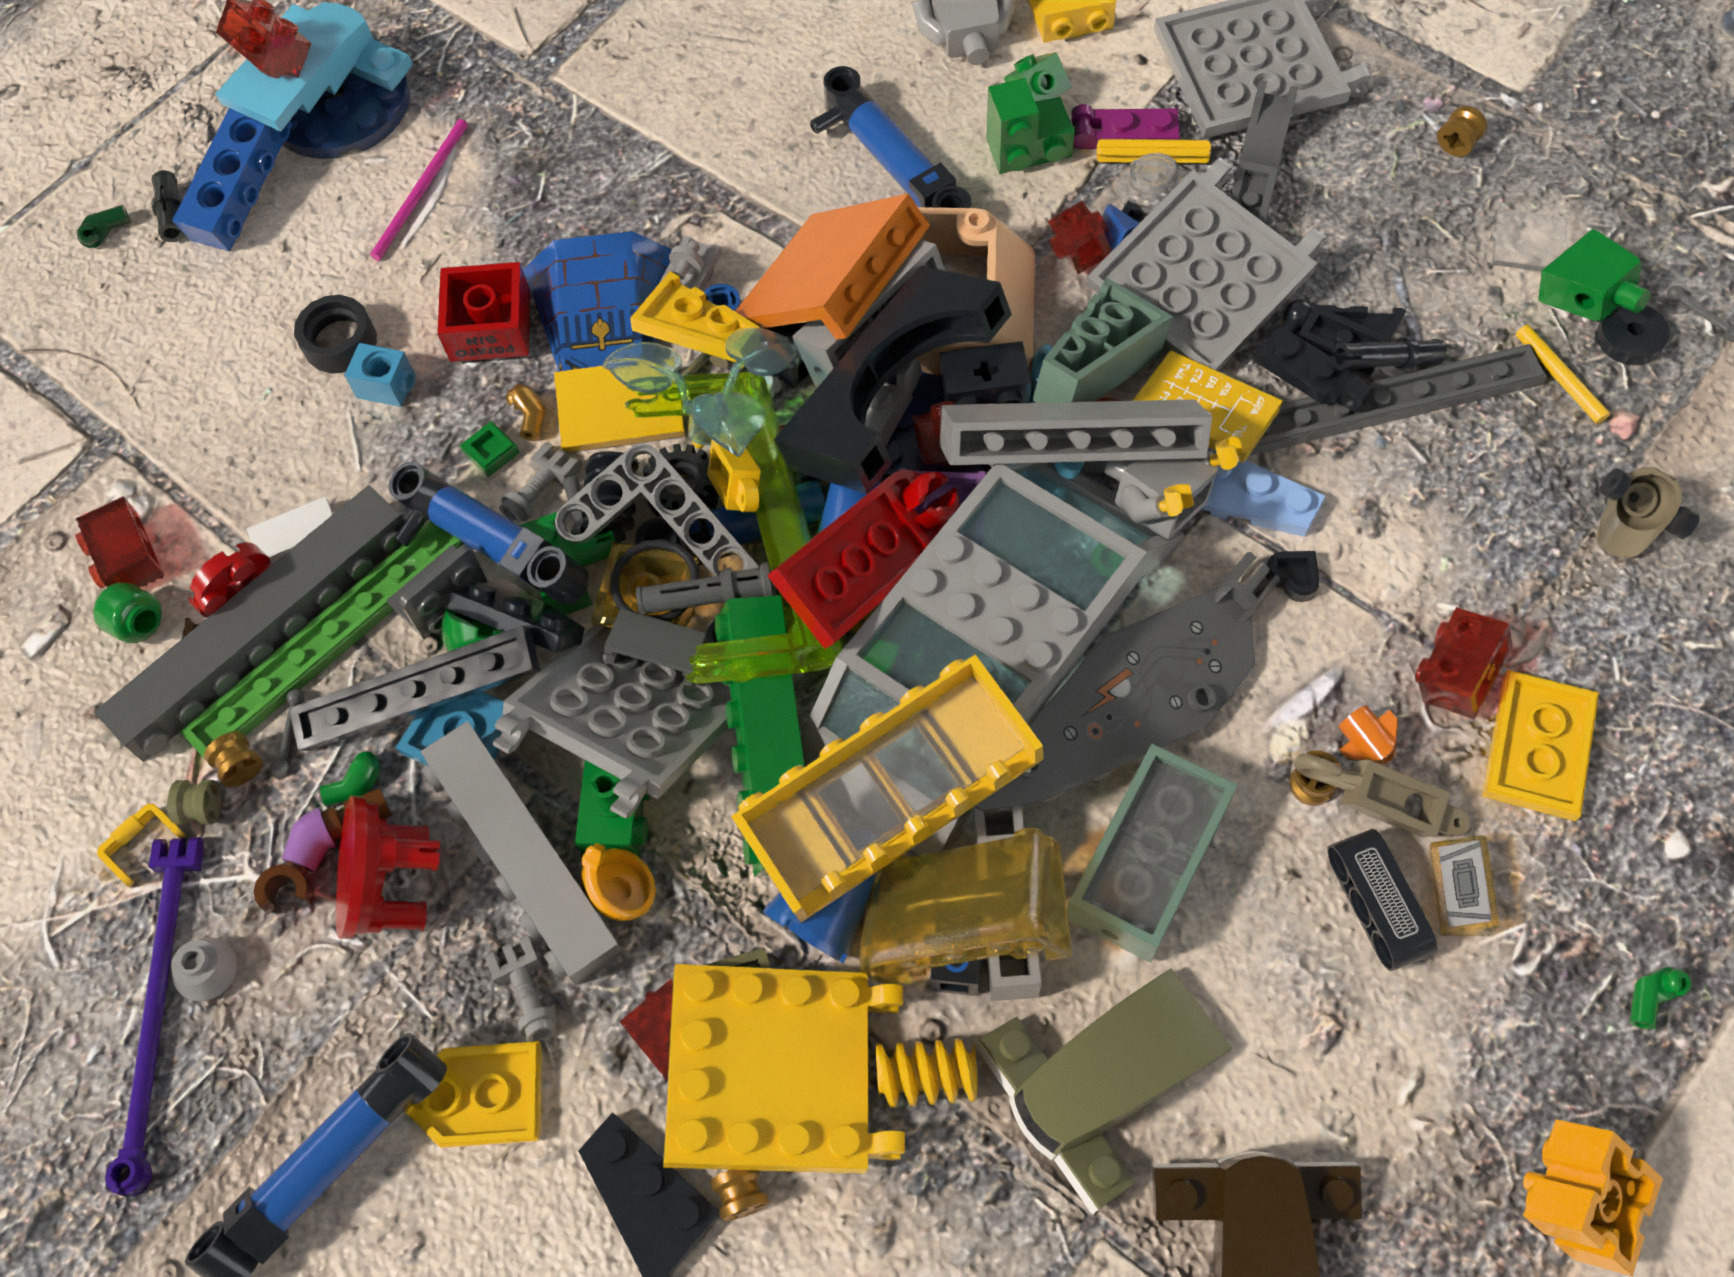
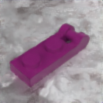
M1080 104L1071 111V122L1075 127L1073 146L1078 149H1096L1100 139L1180 138L1178 108L1093 109L1089 105Z

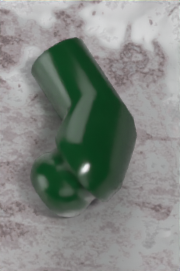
M124 205L87 215L77 229L76 234L79 242L88 248H95L101 245L111 229L131 223Z

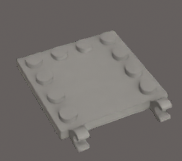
M1227 0L1155 18L1154 31L1204 139L1248 128L1259 80L1267 81L1264 93L1288 97L1290 85L1298 87L1291 116L1346 103L1350 96L1359 97L1368 92L1364 81L1370 80L1372 75L1367 65H1358L1341 72L1313 17L1322 15L1326 11L1321 0Z
M1221 157L1212 164L1203 176L1192 170L1087 276L1086 285L1096 293H1099L1103 282L1109 278L1172 315L1173 319L1164 346L1216 371H1219L1315 271L1317 262L1313 259L1322 250L1323 246L1320 244L1327 237L1313 227L1294 246L1222 192L1221 189L1230 180L1227 174L1232 170L1233 166Z
M608 613L584 633L582 644L564 650L504 700L503 716L495 723V728L503 733L493 741V746L510 754L520 745L526 732L531 730L621 779L613 790V793L617 794L619 798L611 805L610 810L627 819L635 812L645 793L659 799L728 728L726 704L728 701H731L729 684L724 685L722 682L721 670L702 661L691 687L682 685L685 677L682 671L619 654L614 665L605 663L607 653H604L605 643L617 616Z

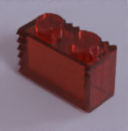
M124 496L75 518L81 530L75 534V538L87 557L91 556L94 564L88 566V570L100 589L118 582L131 583L140 588L141 586H147L148 583H155L156 579H163L164 572L136 509Z

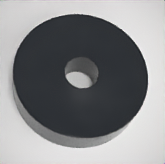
M1646 305L1641 312L1636 314L1619 306L1603 321H1600L1596 331V338L1602 351L1611 359L1626 365H1643L1659 356L1668 342L1670 332L1665 318L1654 308Z

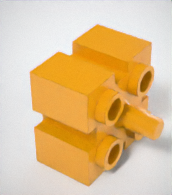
M1556 1119L1551 1135L1545 1141L1542 1149V1160L1547 1167L1546 1174L1529 1171L1524 1176L1523 1185L1528 1192L1523 1217L1543 1234L1556 1237L1554 1243L1573 1260L1633 1277L1645 1238L1639 1232L1644 1215L1652 1216L1663 1178L1647 1162L1642 1159L1633 1158L1634 1150L1614 1131Z

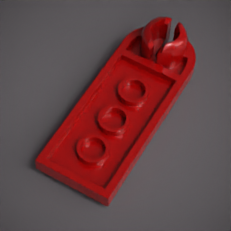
M900 470L893 473L767 575L824 649L837 642L884 600L957 511L960 497L955 487L934 500L919 514L914 509L925 500V497L949 480L946 475L940 472H925L921 474L913 470Z

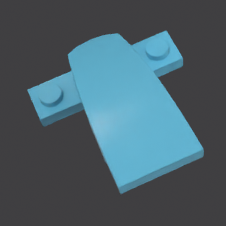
M323 2L310 10H306L292 4L272 28L274 35L244 61L215 95L222 105L281 132L298 109L309 113L324 91L335 95L349 73L393 91L413 66V63L408 54L374 40L366 20L361 13L351 7L338 3Z

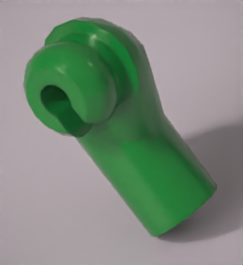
M363 751L355 756L343 780L321 785L320 795L324 806L340 804L348 800L350 796H362L369 793L380 773L378 757L372 752Z
M1664 967L1640 977L1634 985L1629 1024L1640 1029H1655L1659 1005L1677 996L1688 994L1691 989L1689 975L1681 969L1673 970L1670 967Z

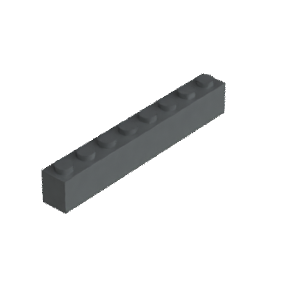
M368 485L94 711L95 715L142 762L151 755L160 752L181 729L293 637L319 613L336 601L357 581L373 570L389 554L398 549L402 544L395 540V535L405 522L403 517Z

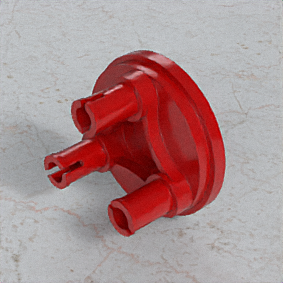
M364 796L349 797L342 826L336 882L335 913L336 931L339 939H352L355 934L381 933L382 929L424 931L427 917L426 901H384V897L381 894L387 872L392 873L394 868L431 869V871L438 869L440 853H436V850L440 849V841L429 840L428 825L387 824L386 819H379L376 802L366 801Z

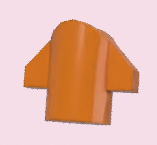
M1364 705L1351 713L1338 726L1340 731L1349 740L1347 744L1339 749L1347 760H1371L1378 764H1385L1395 756L1397 750L1398 719L1390 710L1378 718L1367 705Z

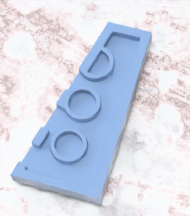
M1208 448V451H1213L1217 454L1215 450ZM1245 460L1244 463L1238 462L1230 470H1224L1219 465L1208 502L1201 510L1210 511V516L1227 519L1228 516L1249 520L1250 525L1305 537L1324 501L1325 495Z

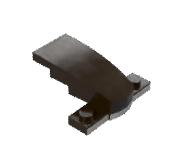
M1249 1151L1229 1155L1217 1160V1163L1152 1164L1153 1215L1156 1221L1215 1220L1212 1268L1214 1277H1320L1311 1219H1362L1361 1167L1356 1162H1292L1290 1159L1273 1153Z

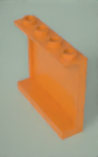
M909 193L812 214L735 312L758 325L760 333L764 328L822 320L835 339L847 338L930 225Z

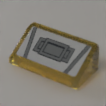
M1475 835L1430 843L1429 848L1441 936H1490L1499 927V919L1486 836Z

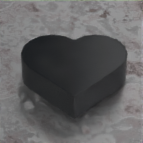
M1281 551L1270 556L1266 564L1270 568L1266 574L1267 580L1276 574L1280 578L1276 587L1283 588L1288 598L1293 601L1306 602L1314 597L1319 587L1316 551Z

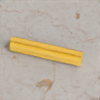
M1100 139L1096 148L1097 161L1106 163H1207L1211 155L1209 140Z

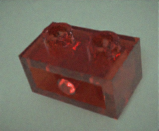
M227 0L216 33L265 75L277 79L281 78L282 75L299 78L311 46V42L298 32L299 27L295 23L281 18L275 13L276 8L265 0Z
M1456 607L1449 622L1443 621L1440 624L1435 636V648L1430 658L1425 657L1421 660L1416 671L1415 682L1419 685L1424 703L1475 720L1513 646L1510 626L1507 622Z

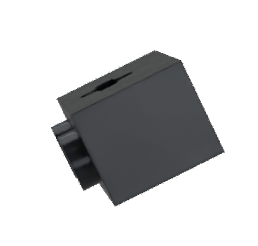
M1023 341L940 352V380L945 405L1030 403L1031 378Z

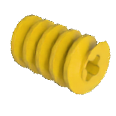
M956 1038L951 1053H947L941 1040H935L931 1055L927 1054L921 1041H916L912 1056L907 1055L902 1042L896 1043L892 1057L887 1056L882 1043L876 1045L879 1099L881 1094H885L891 1108L897 1106L901 1092L905 1093L910 1106H916L920 1091L925 1092L930 1105H936L940 1090L945 1091L950 1104L956 1103L960 1088H964L970 1102L976 1101L978 1079L974 1040L971 1051L967 1052L961 1038Z

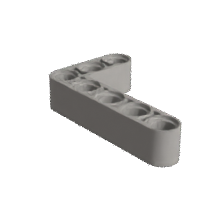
M636 444L629 448L567 501L556 514L555 524L559 534L571 542L584 543L592 539L638 498L644 495L713 576H720L717 564L720 557L725 553L732 552L740 556L743 561V570L760 568L662 454L652 445ZM640 454L651 455L656 460L654 472L647 477L637 476L632 471V462ZM609 482L619 484L623 492L621 500L612 506L603 505L598 495L600 488ZM677 487L684 492L686 499L681 508L671 511L661 505L660 498L665 489ZM574 511L585 512L589 519L588 528L579 535L570 534L566 529V518ZM697 520H706L714 527V537L706 544L695 543L689 536L690 526ZM772 583L774 596H779V591Z

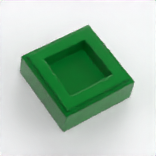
M492 421L459 445L463 454L487 477H490L520 453L517 445Z

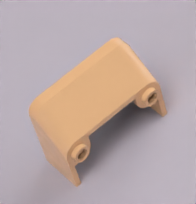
M918 207L930 225L921 237V240L936 244L939 254L988 255L987 280L1001 283L1012 315L989 343L975 341L953 343L933 349L913 360L920 362L922 372L940 376V352L1023 341L1030 372L1033 361L1035 252L1033 248L993 214L984 209Z

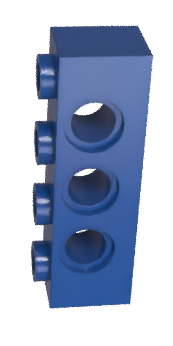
M231 108L228 109L172 220L190 241L230 252L235 240L242 232L243 224L252 206L258 200L259 192L267 175L274 167V161L283 143L289 137L290 129L293 125L290 121L280 132Z

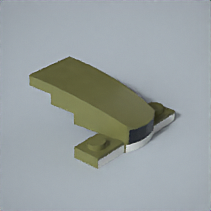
M1172 968L1115 1005L1076 1035L1050 1059L1046 1058L1017 1016L984 1035L975 1044L977 1051L1010 1096L1009 1101L1014 1117L1023 1134L1037 1150L1057 1163L1092 1215L1125 1193L1136 1183L1101 1133L1139 1114L1146 1106L1182 1086L1190 1077L1214 1063L1232 1049L1231 1045Z

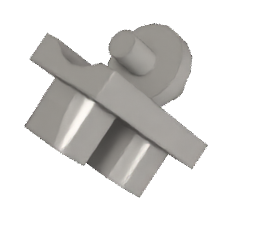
M684 235L680 245L672 249L669 255L670 264L661 281L671 271L680 277L681 284L687 288L697 287L703 291L722 254L721 247L716 244H702Z

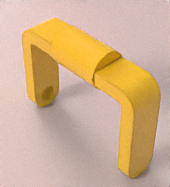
M146 804L136 814H131L110 833L111 836L97 850V856L128 887H131L135 882L111 858V855L121 846H125L155 815L178 838L186 836L155 804Z

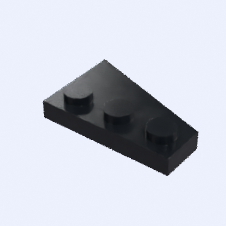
M506 578L487 583L475 582L471 583L468 588L450 592L448 609L504 632L520 626L531 628L534 644L557 653L582 644L585 627Z
M613 1112L578 1150L642 1277H670L721 1217L719 1210L674 1168H664V1159Z

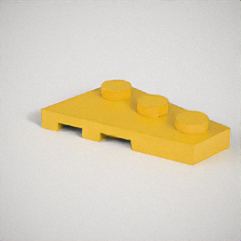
M671 271L668 272L630 317L632 331L738 364L744 362L760 341V328L758 325L726 305H714L706 300L705 292L697 287L687 288L681 284L680 277Z

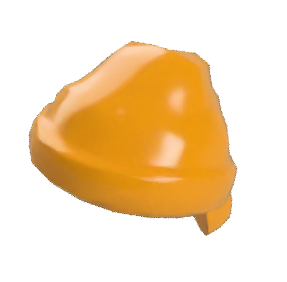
M599 843L588 847L582 857L583 867L581 869L580 882L593 908L607 918L619 922L634 920L646 914L653 904L656 894L655 880L648 866L636 854L626 849H605V846Z

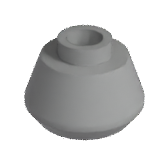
M202 938L184 944L178 949L172 960L171 968L174 985L181 995L193 1001H207L221 995L231 985L236 975L237 958L234 950L226 942L217 938Z

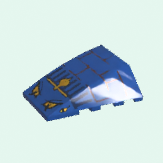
M633 231L553 240L523 269L559 372L655 359L658 348L657 338L632 331L630 317L660 283L670 264L669 255L672 251L671 248Z

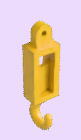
M707 428L697 431L691 438L692 444L697 449H702L705 442H711L707 475L726 509L756 512L759 506L758 485L761 470L740 437L727 430L718 428Z

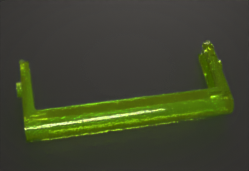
M734 372L635 379L626 383L627 389L636 392L638 396L656 395L651 399L635 398L625 402V408L634 411L635 417L726 414L730 417L734 435L740 437L761 470L758 485L759 506L755 514L771 571L811 540L792 470H789L773 440L780 432L767 382L763 375L757 372ZM775 586L777 596L781 595L787 633L697 645L695 648L696 654L689 657V663L694 665L692 667L693 672L686 674V680L691 683H713L731 680L746 682L758 677L820 671L832 667L836 657L843 648L839 639L824 649Z

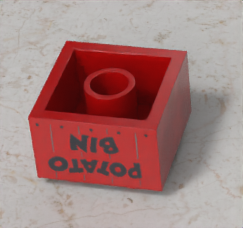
M520 262L440 268L437 335L450 362L529 356L531 291Z

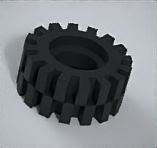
M673 444L674 452L668 453L666 447L660 449L659 452L679 475H690L697 479V485L692 490L707 507L715 509L718 504L716 497H719L707 475L709 458L706 451L699 449L696 453L694 445L687 444L685 451L681 450L680 444ZM652 456L648 459L651 467L645 465L643 468L644 477L651 475L656 468V460ZM665 489L661 494L660 501L665 509L673 511L681 508L686 498L685 494H672ZM648 501L649 507L651 506L652 512L656 515V517H658L660 514Z

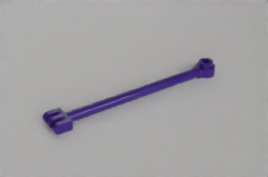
M201 837L189 839L187 852L184 838H173L170 842L169 853L166 839H154L152 842L148 867L156 873L164 872L123 1148L119 1149L118 1157L110 1163L105 1176L106 1184L110 1191L127 1197V1195L135 1197L148 1188L152 1180V1168L148 1161L145 1160L147 1151L143 1149L184 871H201L204 842ZM128 1165L130 1175L124 1182L120 1183L119 1174Z

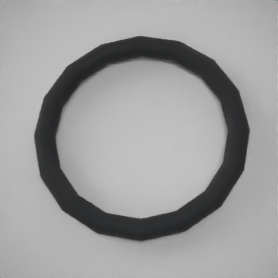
M664 539L645 540L630 547L616 561L610 576V593L617 608L640 614L624 602L619 591V578L622 570L634 555L647 549L663 548L673 551L685 560L690 570L691 580L699 579V568L693 556L681 545ZM688 608L670 610L660 615L645 616L668 622L681 616Z

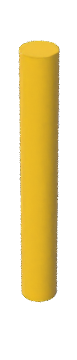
M1529 324L1524 325L1516 332L1515 336L1523 345H1531L1538 361L1596 424H1600L1609 417L1611 413Z

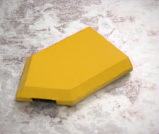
M535 1041L443 1048L436 1055L447 1065V1072L443 1080L427 1098L419 1103H412L404 1111L440 1148L539 1141L542 1109L541 1043Z

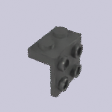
M464 544L458 549L451 545L388 598L387 602L425 640L430 634L442 630L443 616L449 604L450 592L468 588L471 583L475 582L487 583L488 580L473 550L468 545Z

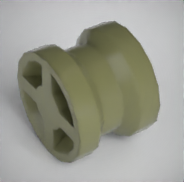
M175 780L172 783L167 798V810L173 824L185 825L191 820H197L201 825H212L217 822L222 808L221 788L217 781L202 780L199 784H192L189 780Z

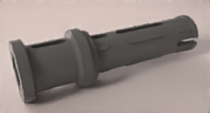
M769 562L761 563L760 568L733 571L731 567L724 568V571H720V576L636 587L640 615L722 602L725 605L727 599L774 596L772 581L767 576L770 573Z

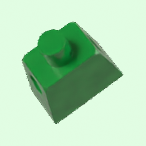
M1592 228L1541 271L1538 301L1593 321H1603L1619 306L1636 314L1641 312L1647 305L1651 292L1638 285L1642 266L1640 259Z

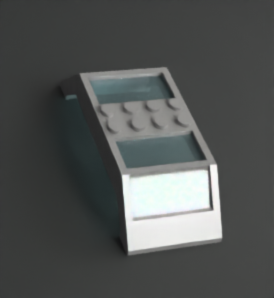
M1054 462L994 464L836 657L800 736L804 766L806 767L818 759L821 750L832 741L843 738L845 741L859 732L860 725L871 715L878 712L886 714L898 706L902 696L912 688L923 685L925 688L939 679L940 672L953 661L958 659L966 661L975 654L1029 726L1140 578L1155 568L1161 569L1182 541L1184 533L1178 531L1169 540H1166L1142 523H1135L1125 511L1117 507L1115 503L1117 493L1080 472L1077 478L1068 479L1056 471ZM917 727L874 755L915 814L958 785ZM862 764L821 790L882 834H886L902 823ZM972 808L908 852L934 869L960 835L961 828Z

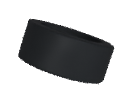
M330 295L311 302L300 312L294 326V337L307 361L316 369L331 374L346 372L359 343L376 346L377 332L364 306L348 296ZM338 321L357 323L358 327L354 335L345 343L328 348L315 346L314 341L326 326Z

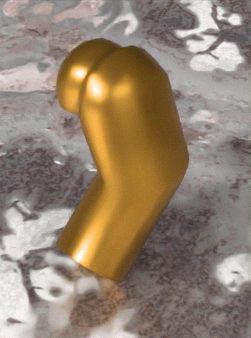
M517 384L508 391L506 395L507 403L509 406L514 404L513 408L520 410L524 414L519 435L525 440L537 441L542 430L546 405L532 387L525 384Z

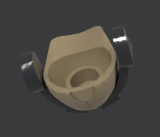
M1642 467L1629 473L1615 468L1607 474L1599 488V492L1608 499L1607 508L1597 530L1596 540L1603 550L1612 555L1623 558L1638 556L1664 529L1679 539H1685L1693 533L1699 524L1700 516L1698 513L1687 507L1680 506L1682 502V489L1676 479L1657 468Z

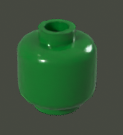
M118 582L108 586L99 594L94 604L93 617L94 622L101 631L124 643H140L153 635L159 627L162 609L160 602L153 594L131 583Z

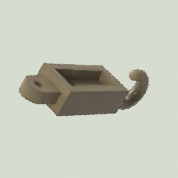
M1300 754L1294 760L1296 770L1302 775L1344 789L1340 805L1419 837H1437L1438 833L1450 837H1459L1465 835L1470 828V819L1467 813L1462 809L1447 804L1450 796L1449 792L1371 760L1354 761L1351 771L1342 769L1339 764L1310 754ZM1411 794L1424 799L1418 819L1408 816L1405 811V801Z

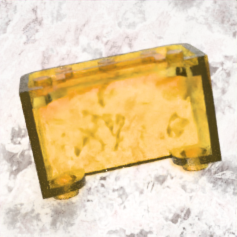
M1024 828L1014 832V837L913 857L901 855L877 872L868 898L859 948L860 971L884 984L908 985L914 984L913 974L916 976L926 975V968L1007 954L1016 959L1027 958L1026 953H1035L1045 950V956L1048 961L1072 957L1060 844L1052 837L1043 835L1041 829Z

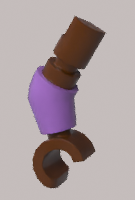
M380 788L362 795L366 801L377 803L379 819L393 816ZM348 800L343 802L344 808L338 810L336 806H333L323 811L318 807L303 815L293 824L282 856V860L286 862V865L280 864L269 867L261 873L255 883V901L267 914H270L277 908L275 897L278 890L290 883L296 884V897L305 903L313 905L315 897L314 888L306 875L308 872H315L327 852L337 847V841L341 839Z

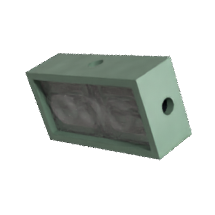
M1151 744L1068 903L1065 919L1151 963L1238 785L1161 747Z

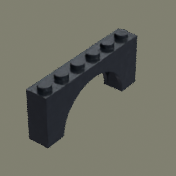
M919 266L773 439L789 470L868 494L892 465V460L879 432L865 426L866 415L875 395L894 373L924 353L959 342L975 341L989 343L1012 315L1001 283Z

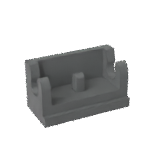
M620 609L605 643L604 653H607L605 663L614 665L619 654L682 671L685 676L682 685L691 687L703 660L706 633Z

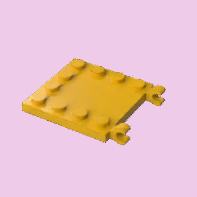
M675 964L663 1167L865 1174L868 1170V1159L900 1160V1154L905 1153V1132L882 1131L868 1133V1012L897 1014L899 1006L903 1005V985L882 984L868 987V973Z

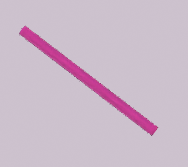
M458 119L371 251L370 256L373 259L381 260L468 127L467 122L463 119Z

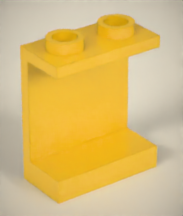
M1027 0L1043 43L1113 29L1116 0Z

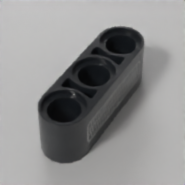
M1372 828L1329 845L1327 853L1331 867L1384 967L1389 971H1394L1437 954L1438 946L1434 932L1381 834Z

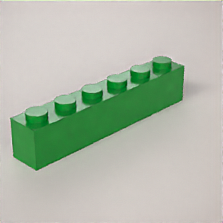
M781 595L727 599L720 614H716L715 617L716 637L718 641H724L726 657L721 658V678L724 685L729 684L731 701H728L726 704V719L729 729L735 728L737 746L732 747V766L735 774L741 773L743 791H738V806L749 796L758 792L765 794L779 785V779L788 770L799 765L804 766ZM744 837L743 853L746 864L753 866L754 877L768 876L769 874Z

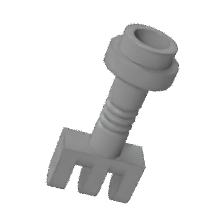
M548 442L544 443L531 457L532 467L538 472L518 493L508 491L501 498L500 512L504 517L516 524H519L521 521H527L533 515V509L530 504L552 480L563 485L562 481L565 478L575 476L580 471L582 461L574 456L569 459L567 452L561 449L556 452L554 445Z
M528 934L520 938V944L525 955L518 958L513 944L509 943L502 947L508 963L501 966L500 959L494 951L486 954L485 959L493 980L498 986L511 981L524 1014L517 1022L518 1029L521 1035L527 1036L528 1041L535 1042L544 1040L555 1032L554 1024L557 1019L552 1008L541 1006L533 988L529 972L541 967L542 964L533 941Z

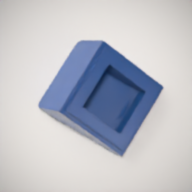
M1110 203L1107 205L1092 239L1103 255L1107 257L1139 222Z

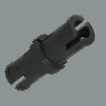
M157 171L151 178L154 189V198L151 205L153 213L157 216L158 234L166 242H177L184 237V233L172 222L182 202V198L178 195V181L175 174L170 171Z

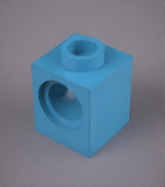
M363 343L358 344L344 375L356 398L398 407L402 406L407 393H410L415 385V372L404 351Z

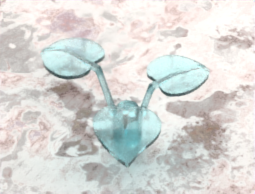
M743 328L735 331L727 338L725 350L731 358L737 361L732 366L723 392H717L715 395L701 394L695 397L693 401L690 400L683 376L677 373L682 366V358L667 346L651 342L634 343L624 346L604 360L603 368L609 370L623 385L642 393L664 391L674 381L679 388L683 401L682 411L690 414L689 438L700 445H711V440L713 439L719 445L740 457L749 442L761 430L765 420V410L752 397L738 392L731 393L739 371L746 367L748 371L756 376L763 377L777 374L791 364L796 355L797 347L787 337L766 329Z

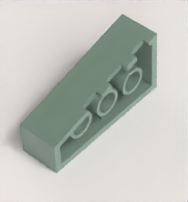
M1107 278L1103 282L1100 292L1097 295L1094 294L1089 300L1087 309L1083 314H1079L1075 318L1069 332H1065L1044 358L1033 401L1036 403L1095 402L1160 357L1173 316Z

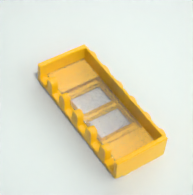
M976 654L966 661L963 659L953 661L940 672L939 679L925 688L923 685L912 688L902 696L900 704L886 714L878 712L871 715L860 725L859 732L845 741L843 738L832 741L821 750L818 759L806 767L799 765L788 770L779 779V785L765 794L758 792L749 796L738 806L739 811L731 816L800 923L1044 760L1043 745Z

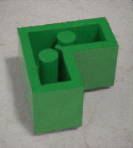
M1026 78L988 86L986 141L999 174L1020 171L1028 167L1048 162H1057L1072 157L1075 130L1061 97L1035 102Z

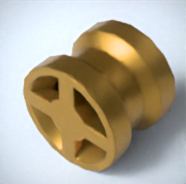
M1460 106L1456 108L1448 121L1437 132L1439 146L1450 155L1456 157L1466 156L1474 148L1476 141L1481 139L1487 131L1488 123L1485 116L1474 107Z
M239 731L228 732L219 736L207 746L204 752V759L208 765L218 769L217 778L222 785L229 788L247 783L260 772L263 766V760L256 751L249 750L250 741Z
M1321 750L1305 753L1339 764L1334 756ZM1296 768L1292 771L1289 779L1290 791L1294 797L1301 803L1309 806H1320L1328 802L1337 788L1311 779L1309 782L1308 778L1299 773Z
M730 1169L710 1180L713 1192L720 1195L722 1206L719 1212L723 1222L748 1216L764 1209L770 1204L767 1193L761 1191L758 1183L761 1174L760 1170Z

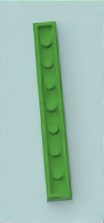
M432 522L427 523L419 531L410 546L406 547L402 544L181 729L180 733L203 757L207 746L223 734L239 731L246 736L287 701V695L291 690L303 688L389 615L393 609L387 602L388 598L451 545L458 549L465 543Z

